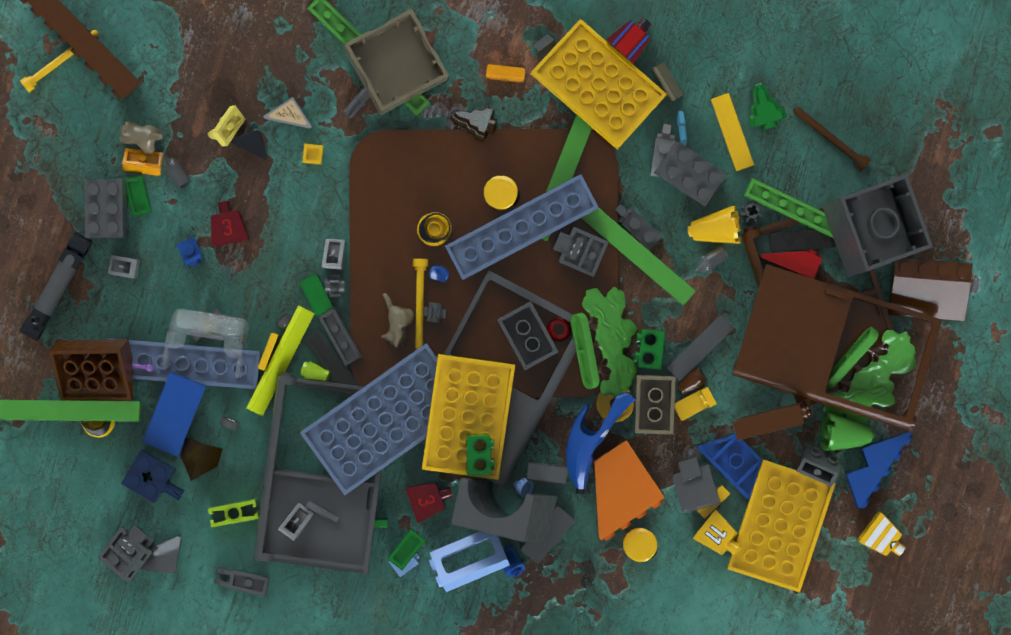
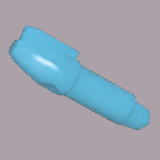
M678 111L677 126L680 142L686 146V121L684 113Z

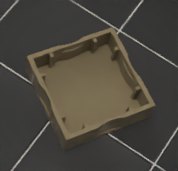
M412 9L387 21L380 28L368 31L345 43L343 47L380 115L445 82L449 77L436 51L430 46L425 31Z

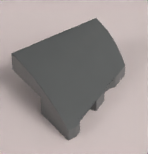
M176 536L149 546L148 548L152 551V554L140 570L176 574L182 536Z

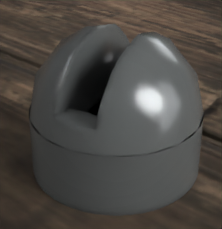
M285 313L276 324L281 329L286 330L292 318Z

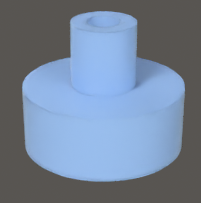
M522 478L519 481L516 480L513 486L515 487L516 495L526 498L527 494L532 493L534 484L531 480Z

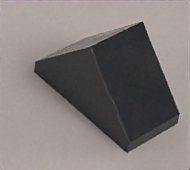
M259 130L231 140L233 144L265 160L268 159Z

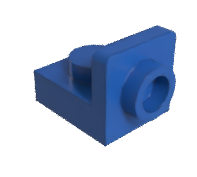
M195 237L177 244V248L186 266L194 267L201 263L200 259L204 258Z
M511 544L504 548L510 565L503 569L509 578L519 576L526 569L514 546Z

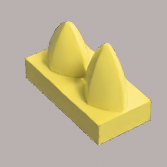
M236 105L230 106L220 118L217 126L208 132V136L211 139L217 140L222 147L229 145L246 120Z

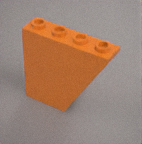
M626 439L594 460L598 537L600 540L605 539L607 541L615 535L614 531L621 528L623 530L630 526V521L635 517L640 519L647 514L646 510L650 507L655 509L663 503L662 499L665 497Z

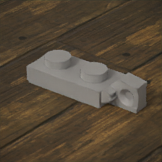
M664 124L662 134L657 133L650 176L659 177L654 172L675 142L674 135H670L671 125Z

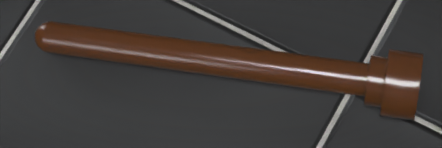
M799 107L794 108V114L855 161L854 164L861 172L864 170L871 159L866 155L859 156Z

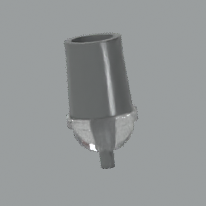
M167 155L164 156L166 160L164 172L171 178L177 188L182 189L190 184L191 180L185 172L181 161L175 158L169 159Z
M719 245L707 254L700 256L697 262L698 268L695 272L709 273L714 271L719 264L729 257L725 249Z

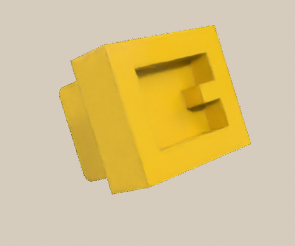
M706 386L676 402L674 408L680 420L683 421L708 407L711 408L717 403Z

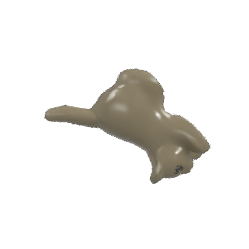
M126 121L120 127L122 136L119 137V141L123 144H137L141 151L146 154L153 153L156 140L163 138L160 129L151 125L140 126L131 121Z
M383 293L389 310L388 319L390 326L389 331L382 335L381 338H384L391 346L399 347L400 345L403 347L407 339L406 327L413 323L414 313L411 309L394 306L387 293Z

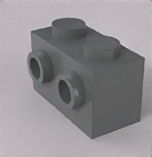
M807 444L800 457L797 472L832 487L840 472L842 459Z

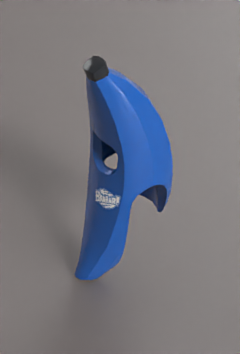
M625 392L620 393L616 397L599 431H592L585 425V417L590 404H586L577 415L567 439L565 452L567 470L571 481L576 487V494L585 493V487L594 459V451L602 443L618 417L637 400L634 394Z

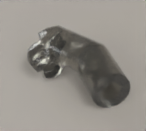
M587 559L582 562L585 573L580 584L583 588L591 587L597 576L591 560Z

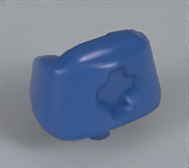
M434 265L429 270V277L437 281L446 282L449 278V272L444 266Z

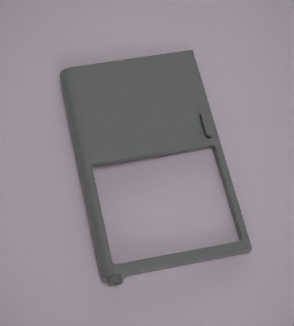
M488 270L444 355L453 356L451 352L490 280L571 322L573 314ZM572 337L539 400H535L512 387L499 480L486 479L505 487L576 354L574 337ZM426 438L420 443L425 445Z
M282 372V376L277 378L253 559L368 574L382 470L376 473L375 481L366 480L344 496L330 475L277 468L286 393L289 385L347 393H356L363 387L293 378L292 373ZM309 499L339 516L336 523L312 511L314 515L294 541L278 530L295 506L300 503L306 507Z

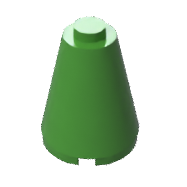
M826 413L827 416L822 418L819 436L823 437V442H820V447L823 451L869 446L875 439V432L872 431L871 426L833 413Z

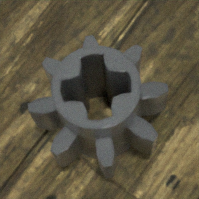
M748 199L747 206H740L744 209L740 216L745 215L747 217L746 222L753 219L755 223L757 222V216L763 217L760 213V209L763 206L759 207L756 201L751 204ZM753 206L755 207L754 211L756 212V214H752L750 216L747 208H751Z
M331 274L330 278L325 279V293H330V297H340V293H345V279H341L340 274Z
M429 302V307L424 306L423 315L427 316V321L441 323V318L446 319L447 310L443 309L444 304Z

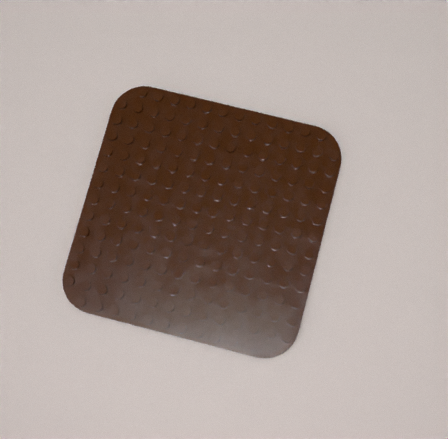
M466 129L381 130L369 134L357 144L349 164L350 334L363 355V358L351 364L353 375L360 386L365 387L416 351L417 270L413 266V259H428V267L424 271V306L429 307V302L444 304L443 309L447 310L446 319L441 318V323L427 321V316H423V345L427 343L436 357H438V354H444L488 270L573 315L584 313L589 320L591 317L582 306L583 299L586 297V290L597 288L606 297L612 287L618 289V249L610 242L606 247L594 277L557 262L560 253L551 248L558 231L568 235L571 226L606 240L582 218L550 234L548 241L540 239L462 280L445 247L449 243L546 193L570 129H496L494 134L488 133L484 142L474 139V135L467 133ZM591 131L573 178L580 174L582 175L598 207L618 224V212L615 210L618 207L617 158L610 143L598 133ZM496 176L511 178L520 191L518 203L506 209H496L490 206L484 197V187L491 178ZM432 212L444 214L452 225L450 237L439 246L426 245L417 234V225L420 219ZM434 265L446 267L449 272L448 280L441 282L431 279L429 277L430 268ZM490 280L451 354L458 357L515 364L512 387L530 397H541L573 337L572 327L570 337L560 342L552 340L558 353L524 370L497 319L525 305L530 300ZM383 293H387L394 306L411 309L414 313L413 323L406 327L407 339L403 347L400 345L399 347L391 346L384 338H381L382 335L389 331L390 326L388 319L389 310ZM532 302L547 330L549 321L560 316ZM597 317L593 319V323L598 321ZM556 324L553 327L555 334L561 335L564 333L565 329L562 324ZM590 329L592 342L595 343L596 330ZM597 347L594 348L596 363L600 364L603 355L601 349ZM576 352L553 397H587L600 392L603 376L598 372L600 379L598 387L587 389L582 382ZM602 367V369H605V373L611 374V370L608 367Z

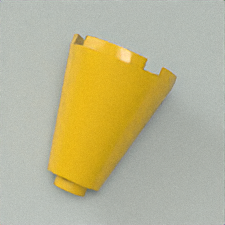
M736 205L692 221L691 226H688L689 237H693L694 241L740 244L742 237H738V232H741L738 211H735Z

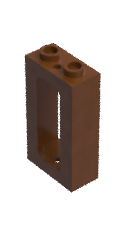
M806 401L740 417L733 421L737 441L805 424L810 420L812 412L810 406L806 405Z

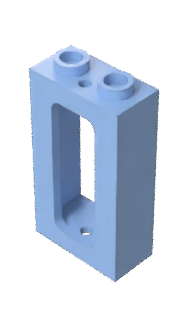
M481 531L430 552L432 559L429 560L433 571L437 570L438 576L435 578L439 587H443L446 592L510 565L499 537ZM488 539L491 540L495 549L494 555L448 574L445 572L442 564L443 558Z

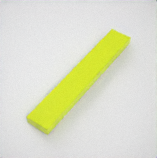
M298 305L246 407L247 409L262 416L264 415L276 391L277 378L282 376V372L285 373L315 314L314 312Z

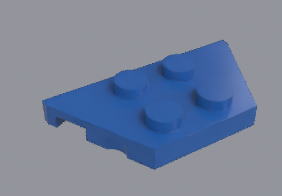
M736 433L698 445L696 448L747 500H750L762 459L743 440L737 441Z

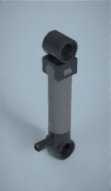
M78 232L72 235L30 315L22 324L20 333L35 341L40 339L49 318L69 282L91 248L92 240L85 238V236Z

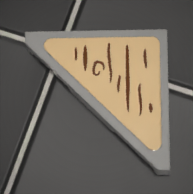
M293 97L263 116L267 120L309 129L312 128Z

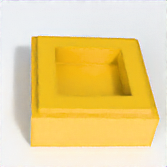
M304 143L302 163L322 165L324 146Z

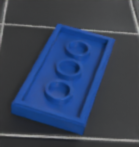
M170 372L142 442L178 457L206 385Z

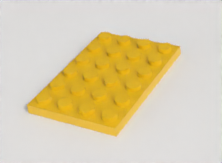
M581 19L530 73L617 150L667 95L666 92Z
M438 354L422 470L467 475L466 434H489L490 439H494V450H490V456L494 458V470H491V475L467 476L499 480L515 364ZM476 441V449L481 450L485 447V441ZM479 459L476 461L475 467L482 469L485 467L486 462Z
M762 459L760 470L735 541L742 548L735 556L731 553L727 569L800 593L836 483H833L831 487L801 474L797 470Z

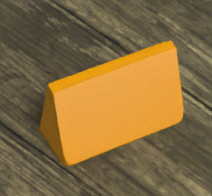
M487 65V79L524 82L525 68Z
M125 148L122 162L123 171L160 176L164 153L153 152L146 154L138 149Z

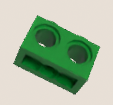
M641 329V333L637 332L636 344H639V352L635 351L634 363H637V367L661 370L665 331ZM648 334L655 336V343L652 345H648L645 342V337ZM646 353L653 355V362L650 364H645L643 361V356Z
M466 434L467 475H491V470H494V458L490 456V450H494V439H490L489 434ZM478 440L485 441V447L481 450L475 448V443ZM479 459L486 462L485 467L482 469L475 467V463Z

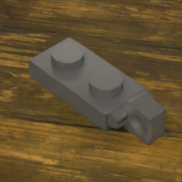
M621 204L615 209L621 216L619 219L622 223L621 225L647 250H650L662 237L635 210L630 208L627 211Z

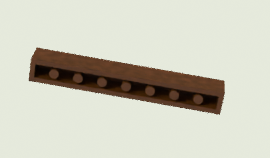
M21 0L24 4L28 2L32 6L30 10L37 17L41 15L46 20L44 24L51 31L55 29L59 33L57 37L62 43H69L73 47L71 52L77 58L81 56L86 61L84 65L91 72L95 70L99 74L97 78L105 86L109 84L113 88L111 92L118 99L122 97L127 100L142 85L59 0Z

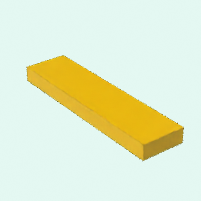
M729 93L710 99L735 171L753 166L754 162Z

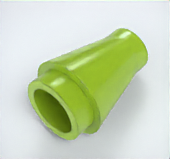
M312 361L304 362L301 369V376L308 380L328 382L331 371L322 368Z

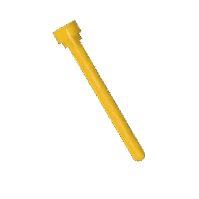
M92 30L91 34L97 37L99 35V32L97 30ZM71 46L33 76L22 78L20 82L29 93L34 90V86L37 85L36 82L73 55L71 52L73 47Z
M413 259V266L417 270L416 350L423 346L424 271L428 267V259Z

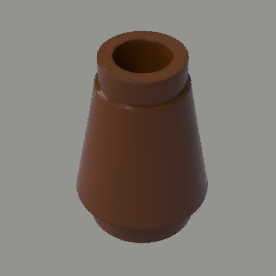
M699 368L693 369L678 387L683 394H686L705 385L704 383L707 381V378Z

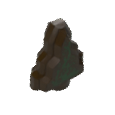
M492 108L474 109L471 112L456 111L452 112L450 120L457 126L464 127L467 133L474 135V139L483 142L487 138L488 133H495L497 127V119L493 118L495 109Z

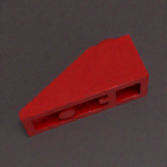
M808 249V252L760 254L759 256L760 259L812 279L815 278L822 258L818 257L819 253Z

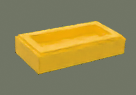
M270 334L258 369L266 370L279 339V334Z

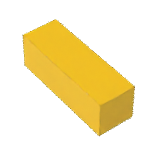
M723 485L717 488L720 502L722 503L730 493ZM720 504L697 511L705 519Z

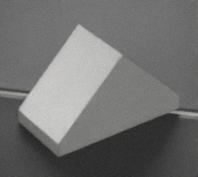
M325 240L322 268L343 270L345 240Z
M111 255L108 274L138 279L141 260Z
M298 503L278 530L294 541L301 534L314 513Z

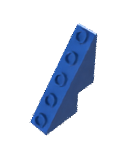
M910 431L871 443L869 446L860 447L866 466L845 473L857 508L864 509L868 505L870 494L878 490L881 485L879 481L883 476L886 477L888 475L893 460L897 461L901 456L903 445H908L913 438Z

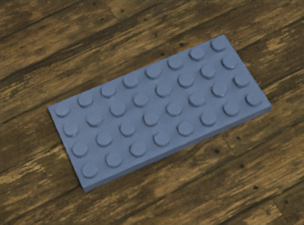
M427 343L300 432L344 496L426 438L437 357Z

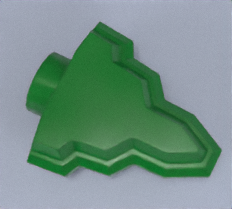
M762 83L755 84L752 94L754 104L751 106V116L749 117L750 128L762 126L763 130L777 127V121L787 118L784 108L779 107L777 100L770 97L769 91Z

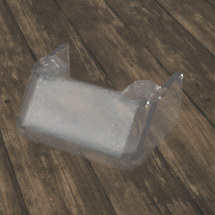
M178 309L172 315L166 335L162 366L170 365L172 348L182 347L186 341V335L224 340L223 348L225 354L229 357L237 358L235 378H239L242 376L249 324L240 317Z

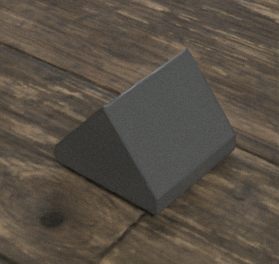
M546 34L533 47L544 58L556 46V42L549 34Z

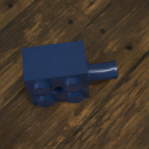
M144 449L140 450L121 482L122 485L153 503L157 502L160 495L164 492L179 501L185 491L170 482V478L176 468ZM151 472L153 479L146 480V475L144 474Z

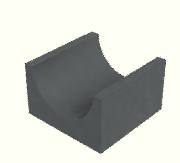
M907 174L822 204L847 277L870 271L933 247Z
M461 478L451 524L522 542L548 541L557 496L552 494H527L522 506L514 514L508 515L501 510L495 501L492 481L488 479Z

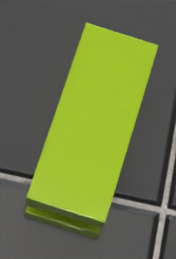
M257 498L208 508V513L211 515L214 514V511H225L226 519L218 522L210 520L211 528L259 519V510L255 511L254 515L245 516L242 508L253 504V507H257ZM231 508H236L239 511L238 518L230 516L229 510Z

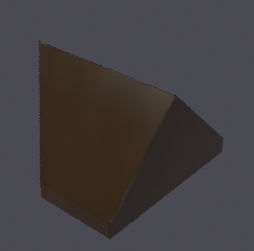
M186 437L181 458L190 480L192 481L218 467L223 448Z

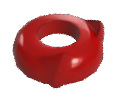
M555 317L547 324V331L552 340L560 342L570 337L571 325L566 319ZM556 324H562L565 329L564 333L561 335L555 334L553 327Z

